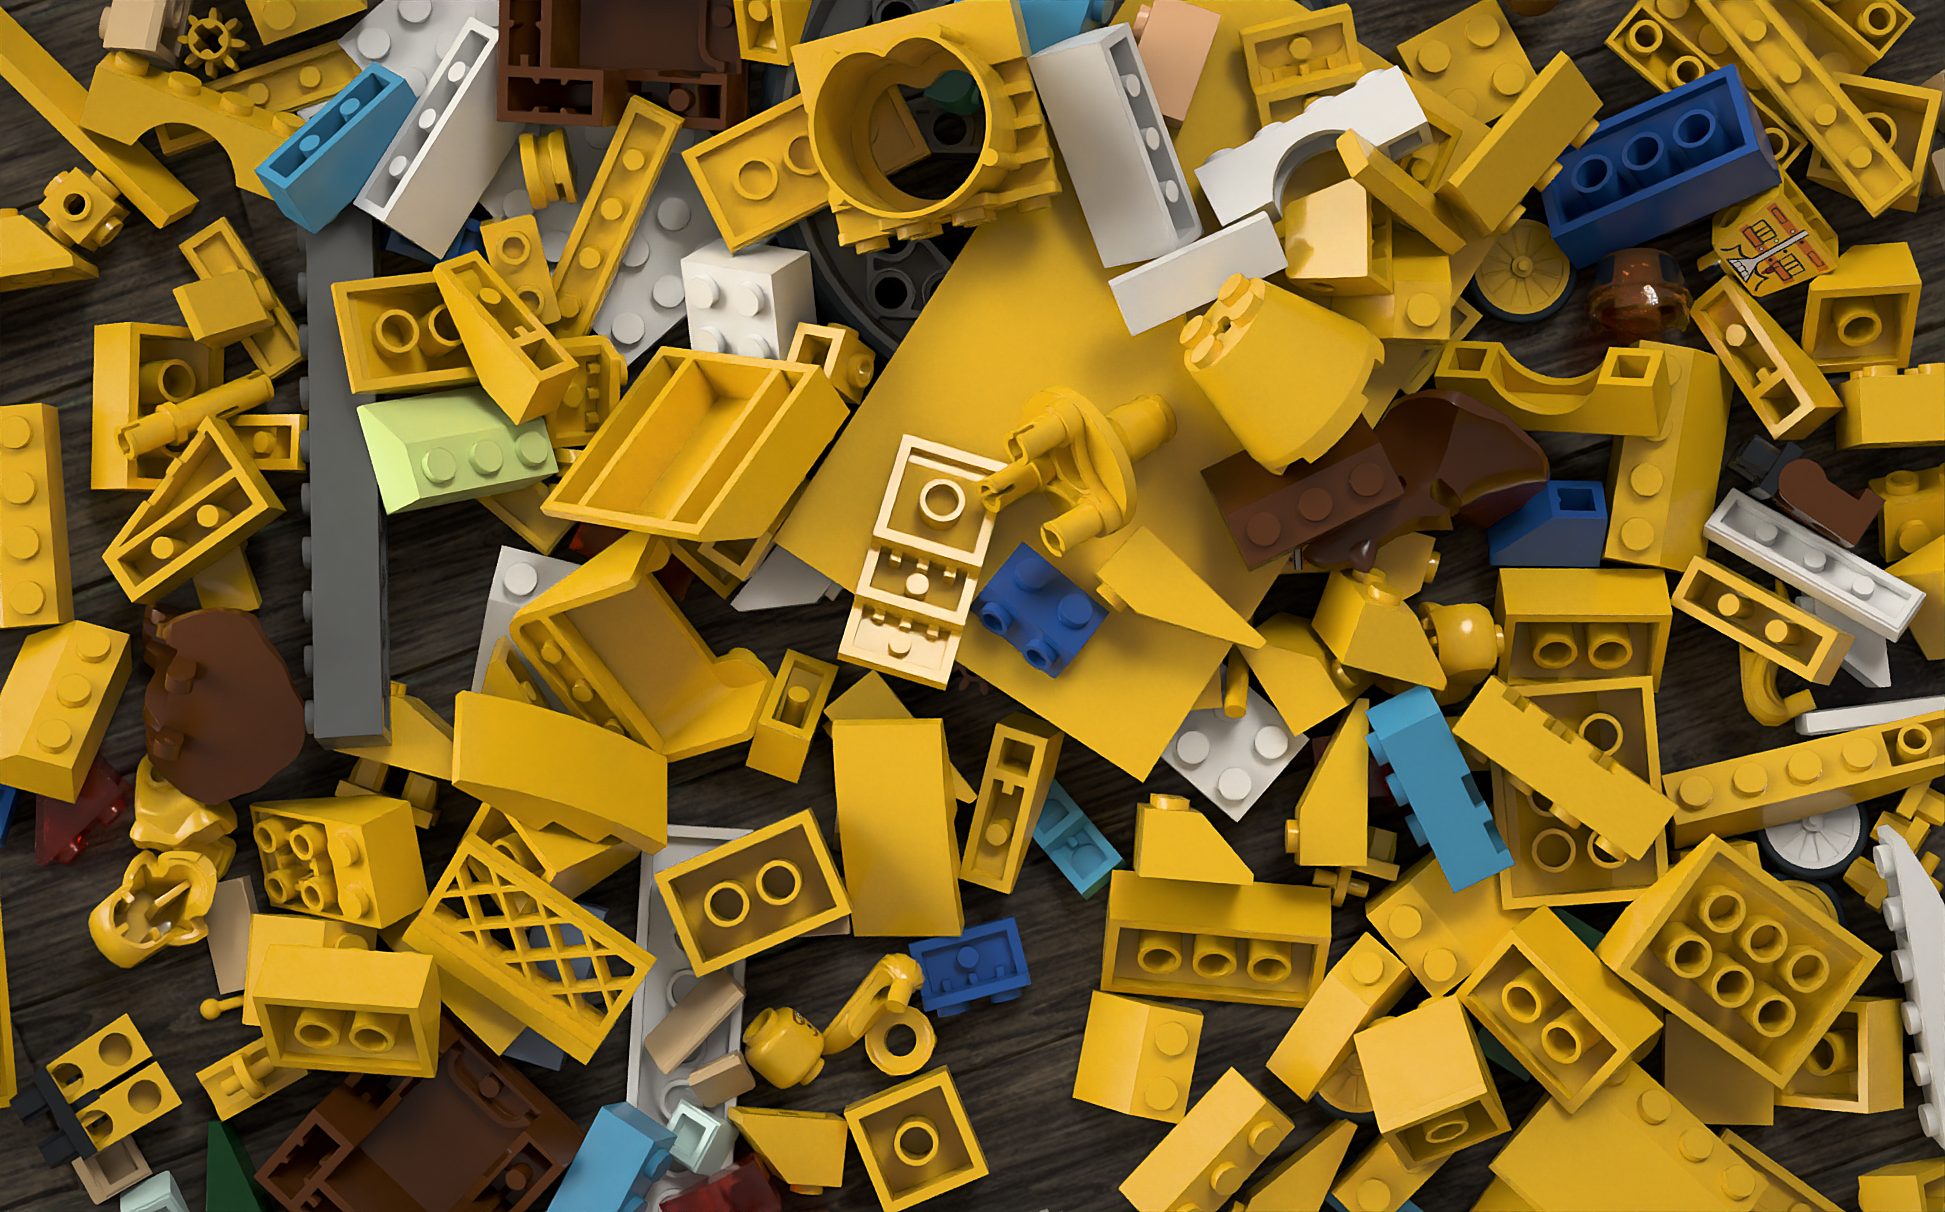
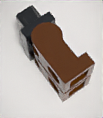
M1757 434L1753 435L1749 440L1744 439L1741 441L1724 467L1748 483L1742 493L1756 501L1762 500L1767 507L1844 549L1856 546L1886 501L1868 488L1848 494L1828 481L1824 470L1816 462L1809 459H1799L1804 450L1791 441L1775 447Z

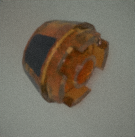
M1630 248L1607 254L1600 259L1583 308L1589 316V328L1595 336L1602 332L1603 329L1616 333L1617 343L1632 344L1640 339L1662 342V331L1674 327L1683 332L1686 331L1689 324V312L1694 304V300L1675 256L1666 251L1653 248Z

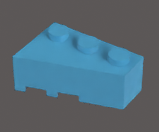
M1418 685L1366 710L1365 713L1374 729V732L1365 736L1379 766L1390 762L1394 773L1386 776L1385 779L1399 807L1410 803L1414 813L1406 816L1405 820L1419 847L1430 843L1453 892L1461 891L1515 865L1429 687Z

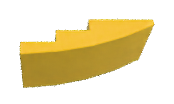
M903 434L837 659L944 691L946 690L998 512H991L981 501V498L989 495L992 491L989 489L982 494H978L977 483L982 478L991 476L1009 464Z
M462 690L456 695L452 786L537 831L554 821L595 844L612 834L651 856L667 847L666 756L621 734L570 715L521 701Z
M943 719L834 720L832 724L839 831L846 888L854 908L851 913L854 936H961L965 920L958 885L961 861L954 826V819L958 808Z

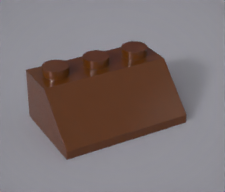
M1362 412L1349 430L1320 458L1310 464L1302 457L1289 464L1283 475L1269 472L1255 461L1246 449L1200 471L1249 573L1401 500L1405 494L1379 439Z

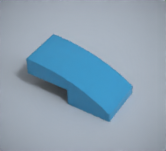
M1053 778L1032 837L1080 894L1088 900L1111 880L1112 869L1123 870L1128 864Z

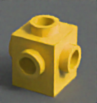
M77 167L70 173L63 171L58 174L45 188L44 195L47 198L38 206L50 218L45 227L68 248H71L76 242L78 245L93 252L99 246L107 245L117 236L123 227L122 221L131 213L116 199L122 192L99 170H96L91 176ZM85 200L83 212L78 215H72L71 212Z
M799 322L786 361L820 365L842 400L846 403L860 405L865 387L868 386L873 377V362L876 353L858 340L859 332L850 327L837 323H828L826 327Z

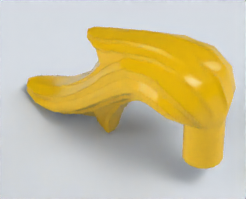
M1775 579V594L1791 602L1783 582ZM1739 643L1743 698L1748 712L1764 726H1779L1791 718L1817 709L1809 689L1782 698L1776 688L1777 671L1780 665Z
M887 954L875 965L838 1015L822 1033L824 1037L822 1055H832L849 1048L874 1025L887 1008L895 1013H904L906 1011L912 993L924 988L925 977L916 959H912L906 954Z

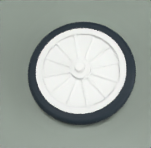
M1860 802L1823 814L1756 830L1754 834L1763 854L1778 869L1797 878L1819 880L1844 872L1854 860L1859 858L1867 842L1869 819L1864 802Z

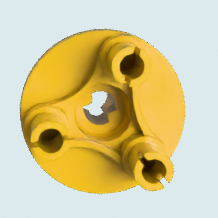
M1063 386L1047 387L1034 394L1026 402L1022 413L1021 427L1011 430L1004 435V447L1013 463L991 476L979 480L977 492L982 494L989 489L992 491L989 495L981 498V501L987 509L995 513L1029 492L1032 494L1044 492L1062 515L1044 523V526L1041 527V536L1047 549L1055 556L1062 557L1067 554V551L1093 536L1097 538L1109 536L1130 523L1137 506V486L1131 464L1155 451L1163 442L1166 441L1168 443L1177 432L1175 414L1168 402L1159 394L1149 395V397L1147 394L1136 396L1134 401L1124 403L1103 415L1094 404L1078 392Z

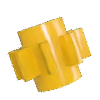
M214 7L211 8L209 18L198 20L196 17L189 15L188 20L192 27L189 30L188 36L182 35L177 37V41L180 44L190 48L192 51L186 57L184 63L191 69H194L205 62L206 75L211 79L217 78L219 68L228 66L233 71L238 72L240 69L235 60L238 57L239 51L245 52L250 50V46L245 41L237 39L235 36L241 30L243 24L237 18H233L223 25L221 12ZM211 34L218 37L219 44L222 46L217 53L209 50L210 47L205 41Z

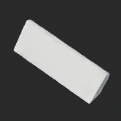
M471 16L353 202L355 206L439 259H442L527 124L497 121L499 31Z
M1129 22L1071 37L1027 58L1104 268L1161 258L1191 244L1205 233Z

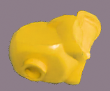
M1421 602L1417 608L1420 624L1447 679L1444 691L1431 687L1429 689L1439 707L1457 703L1471 694L1473 687L1481 683L1495 667L1497 657L1503 656L1505 641L1502 627L1500 624H1494L1489 610L1481 604L1470 603L1442 606L1433 602ZM1380 674L1382 677L1374 683L1377 687L1392 695H1399L1419 685Z
M146 754L140 761L136 774L134 804L136 821L130 831L131 839L136 847L141 849L152 848L161 852L193 851L203 854L213 862L219 881L227 873L235 856L237 845L233 839L225 835L230 834L237 828V814L228 800L217 805L204 804L182 794L160 775L149 761L148 754Z
M146 849L133 858L124 874L122 886L90 913L88 925L91 936L99 951L110 962L120 968H132L167 946L178 947L196 944L210 934L209 926L205 923L203 916L208 912L213 903L218 884V873L213 862L205 855L193 851H169L162 853L157 858L153 852Z

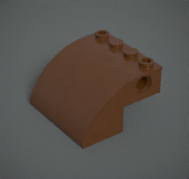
M499 0L497 121L591 127L618 126L630 98L635 94L684 118L685 121L682 128L725 131L749 119L751 60L741 59L733 0Z
M441 1000L438 1066L435 1078L351 1072L334 1091L310 1112L253 1177L290 1212H524L572 1162L587 1134L503 1055L498 1056Z

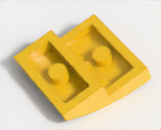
M1347 3L1238 29L1260 130L1275 122L1286 123L1305 113V109L1319 98L1325 96L1336 97L1355 87L1361 77L1366 75V69L1360 60L1352 9Z

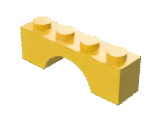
M110 51L96 66L79 126L130 146L147 130L161 124L184 123L196 126L212 135L224 147L233 164L237 187L274 200L254 170L306 123L304 119L292 113L276 112L274 114L256 107L252 99L240 93L231 91L220 93L202 86L201 80L191 74L180 71L168 73L152 67L145 57L133 52L119 51L116 53Z
M1449 340L1434 374L1437 390H1452L1465 393L1507 415L1525 431L1660 437L1672 402L1664 349L1609 347L1603 362L1588 374L1574 378H1553L1533 372L1518 363L1501 342Z

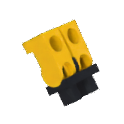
M127 1013L46 1067L32 1074L31 1077L34 1081L23 1087L9 1100L24 1126L50 1110L53 1111L63 1127L61 1130L36 1144L51 1169L71 1163L79 1157L85 1161L182 1105V1101L157 1061L109 1090L107 1084L153 1057Z

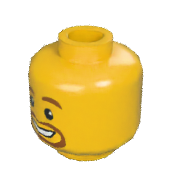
M782 1007L775 1011L772 1008L765 1009L750 1023L742 1039L746 1044L744 1050L746 1062L772 1085L780 1089L792 1087L798 1082L802 1085L809 1084L824 1066V1060L820 1057L824 1048L822 1033L792 1008Z

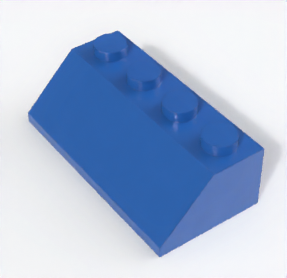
M1732 63L1599 122V127L1578 150L1569 143L1556 158V161L1563 168L1541 192L1552 239L1576 269L1580 270L1781 184L1782 180L1768 135L1735 64Z

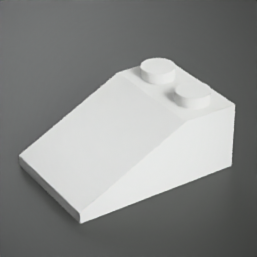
M502 545L488 598L471 692L481 693L496 640L506 635L554 711L573 716L514 643L509 633V625L517 611L582 565Z

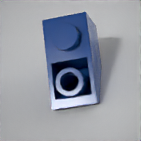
M1549 480L1546 488L1533 496L1523 508L1502 518L1485 530L1489 564L1599 567L1608 521L1602 481Z

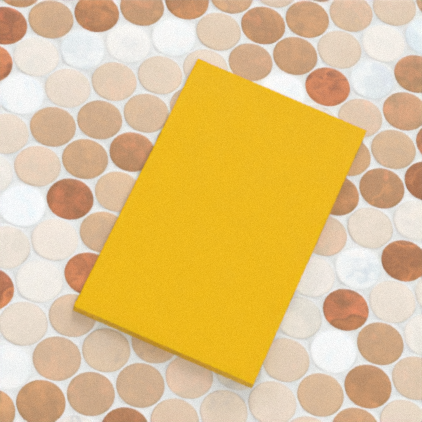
M1125 0L1109 26L1129 22L1132 31L1141 4L1152 7L1155 0ZM1181 0L1222 15L1181 130L1166 125L1205 232L1194 242L1223 230L1194 170L1203 166L1205 160L1213 153L1226 148L1236 149L1253 140L1256 133L1260 130L1238 29L1311 12L1294 0ZM1134 38V39H1135V42H1136V44H1137V47H1138V45H1139V43H1140V40L1137 39V38ZM1357 42L1360 60L1366 69V74L1374 70L1384 69L1386 71L1394 67L1393 64ZM1401 70L1419 106L1425 107L1463 130L1435 190L1436 193L1491 128ZM1048 118L1046 121V131L1050 148L1053 149L1055 157L1053 161L1063 193L1050 196L1052 206L1049 208L1019 214L1017 205L995 210L997 215L996 221L977 226L772 541L855 595L903 434L1010 465L1013 461L1004 447V435L1011 430L1021 427L1022 413L1026 402L1034 394L1047 387L1063 386L1070 388L1087 398L1103 415L1124 403L1134 401L1136 396L1147 394L1149 397V395L1159 394L1168 402L1175 414L1177 432L1168 443L1166 441L1163 442L1155 451L1131 464L1137 486V506L1130 523L1109 536L1103 538L1093 536L1067 551V554L1062 557H1057L1044 544L1041 536V527L1044 526V523L1052 521L1062 514L1044 492L1038 494L1029 492L998 511L972 598L973 602L1023 541L1110 613L1063 671L1056 678H1052L1046 672L1031 666L1025 660L1023 654L1001 635L987 630L980 622L979 617L969 609L954 659L1133 777L1144 782L1234 643L1135 614L1128 607L1121 613L1117 612L1096 592V589L1102 582L1095 576V573L1143 524L1248 622L1293 552L1250 573L1248 572L1200 473L1201 470L1245 450V448L1185 366L1184 356L1186 347L1179 341L1184 329L1182 315L1135 336H1132L1129 332L1108 281L1156 259L1104 268ZM1338 150L1320 153L1308 159L1292 174L1282 197V220L1273 224L1278 238L1285 236V209L1290 202L1352 178ZM1454 212L1452 214L1467 244L1453 256L1449 253L1452 281L1451 309L1501 233L1496 228L1484 239ZM1392 223V231L1412 232ZM1285 271L1272 273L1261 278L1330 310L1331 296L1308 295L1287 280ZM1383 344L1385 351L1384 365L1377 370L1372 369L1362 391V394L1369 399L1362 414L1372 430L1428 345Z

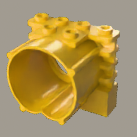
M964 0L790 47L806 114H809L808 133L810 146L815 162L829 186L830 191L828 192L827 199L832 213L836 215L840 232L838 235L840 247L855 246L857 255L877 252L890 248L889 237L897 236L898 240L910 239L911 242L944 234L941 224L952 222L953 227L964 225V228L987 224L997 220L995 210L1017 205L1019 214L1030 213L1051 207L1050 196L1063 193L1053 161L1055 160L1053 149L1050 148L1047 136L1045 115L1042 114L1038 98L1039 91L1027 62V58L1032 56L1019 0ZM950 70H962L972 75L976 80L985 106L986 133L979 160L967 180L946 199L927 200L909 195L896 187L884 175L875 159L870 132L875 107L882 94L894 85L905 84L917 89H926L932 86L943 73Z

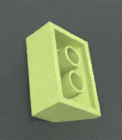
M482 385L366 404L357 408L387 515L521 490L559 472L544 419L540 416L517 426Z

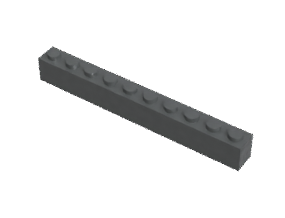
M356 198L342 209L332 222L325 225L316 234L297 224L300 253H306L307 272H299L298 293L301 305H307L308 324H301L299 326L301 356L308 357V377L300 378V401L302 409L309 410V430L301 431L300 445L303 462L310 463V483L302 484L301 501L304 516H311V536L303 537L302 557L305 570H312V591H304L303 613L306 624H312L313 645H306L304 648V669L307 679H313L314 700H306L305 725L307 733L314 734L315 740L324 750L392 746L387 514L357 412V408L361 405L385 401L384 394H352L331 285L336 282L382 277L381 249H379L381 245V222L355 206L353 202Z

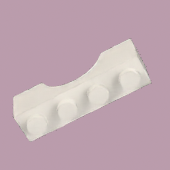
M1396 65L1386 71L1378 69L1369 72L1361 77L1355 87L1336 97L1325 96L1319 98L1305 109V113L1286 123L1275 122L1259 130L1253 140L1236 149H1222L1210 155L1205 160L1204 165L1195 169L1194 172L1222 228L1225 229L1262 211L1269 215L1272 225L1281 221L1282 197L1292 174L1308 159L1320 153L1338 150L1336 140L1350 128L1392 162L1434 142L1428 120L1399 66Z

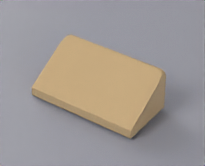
M250 875L219 882L213 903L208 912L203 916L205 923L209 926L210 934L207 935V940L220 994L245 989L250 913H259Z
M724 967L708 973L645 1037L644 1045L665 1075L668 1073L671 1075L746 997L747 990Z

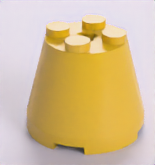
M1236 273L1229 277L1218 292V300L1206 314L1194 317L1184 327L1179 338L1180 343L1186 347L1184 363L1187 370L1249 455L1272 474L1283 475L1289 464L1302 457L1310 464L1320 458L1338 442L1357 420L1369 402V399L1362 394V391L1372 369L1377 370L1384 365V346L1379 338L1354 320L1260 278L1253 277L1247 279L1241 273Z

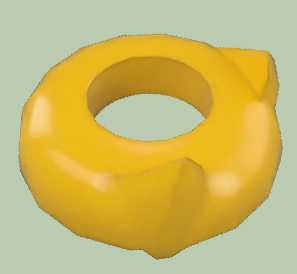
M907 1006L904 1013H895L887 1008L882 1016L865 1033V1049L871 1062L891 1077L909 1075L921 1069L931 1058L933 1049L937 1045V1036L929 1019L920 1010L911 1006ZM897 1025L911 1027L916 1035L915 1048L906 1056L899 1057L893 1055L886 1045L888 1032Z

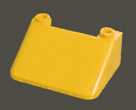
M631 530L517 611L509 625V633L512 640L573 717L621 734L667 757V764L750 740L756 731L775 677L766 665L748 649L733 648L726 655L720 657L714 655L652 574V572L662 569L671 556L672 543L669 537Z

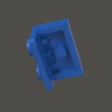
M1023 541L987 583L969 608L972 613L979 617L980 622L987 630L1001 635L1023 654L1025 660L1031 666L1046 672L1052 678H1056L1110 613Z
M1014 915L963 928L961 936H932L908 943L911 957L920 964L925 977L924 988L920 990L924 1011L936 1009L938 1017H946L970 1009L969 1000L988 995L990 996L991 1003L1018 998L1023 995L1021 987L1032 984Z

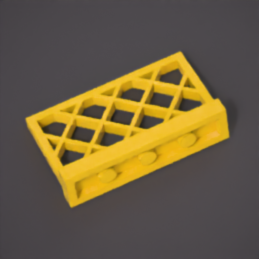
M472 832L461 843L421 912L410 924L401 939L421 954L433 955L435 963L584 1065H587L616 1024L617 1019L657 960L655 956ZM469 855L488 866L493 881H472L466 864ZM455 878L457 879L458 884H452ZM524 891L535 898L539 912L519 914L512 892ZM497 893L504 915L484 917L477 895ZM462 896L470 918H463L441 903L443 898ZM571 923L582 930L586 944L565 945L559 924ZM544 925L551 947L530 948L524 927ZM509 928L516 949L510 950L491 937L489 930ZM618 955L637 969L631 976L612 977L605 956ZM591 957L597 978L577 980L570 958ZM556 960L562 981H556L538 969L535 961ZM616 990H622L619 996ZM602 991L608 1009L607 1015L585 1001L581 993Z

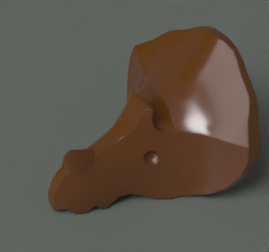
M1427 389L1407 394L1392 402L1374 430L1405 492L1401 500L1310 543L1303 550L1302 556L1307 562L1320 569L1333 571L1353 568L1365 573L1372 569L1378 549L1397 537L1423 530L1454 531L1451 519L1475 528L1487 530L1502 518L1523 508L1533 496L1546 488L1551 475L1548 459L1541 447L1510 417L1465 393L1452 390Z
M156 602L153 605L147 604L141 635V642L145 647L143 659L155 670V674L146 687L142 713L149 761L160 775L182 794L204 804L217 805L236 796L261 788L277 772L297 758L307 733L305 703L293 683L286 662L268 639L256 615L237 608L213 607L187 613L166 603Z

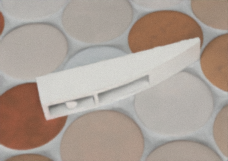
M1887 824L1877 827L1880 845L1874 846L1873 856L1879 876L1882 879L1886 878L1889 898H1885L1882 901L1885 921L1890 931H1895L1898 950H1894L1891 953L1892 965L1898 981L1904 983L1907 1001L1902 1002L1900 1005L1901 1016L1907 1033L1909 1035L1913 1034L1916 1053H1912L1909 1056L1910 1067L1916 1084L1922 1086L1925 1104L1918 1106L1919 1119L1925 1135L1933 1137L1945 1150V904L1906 840Z

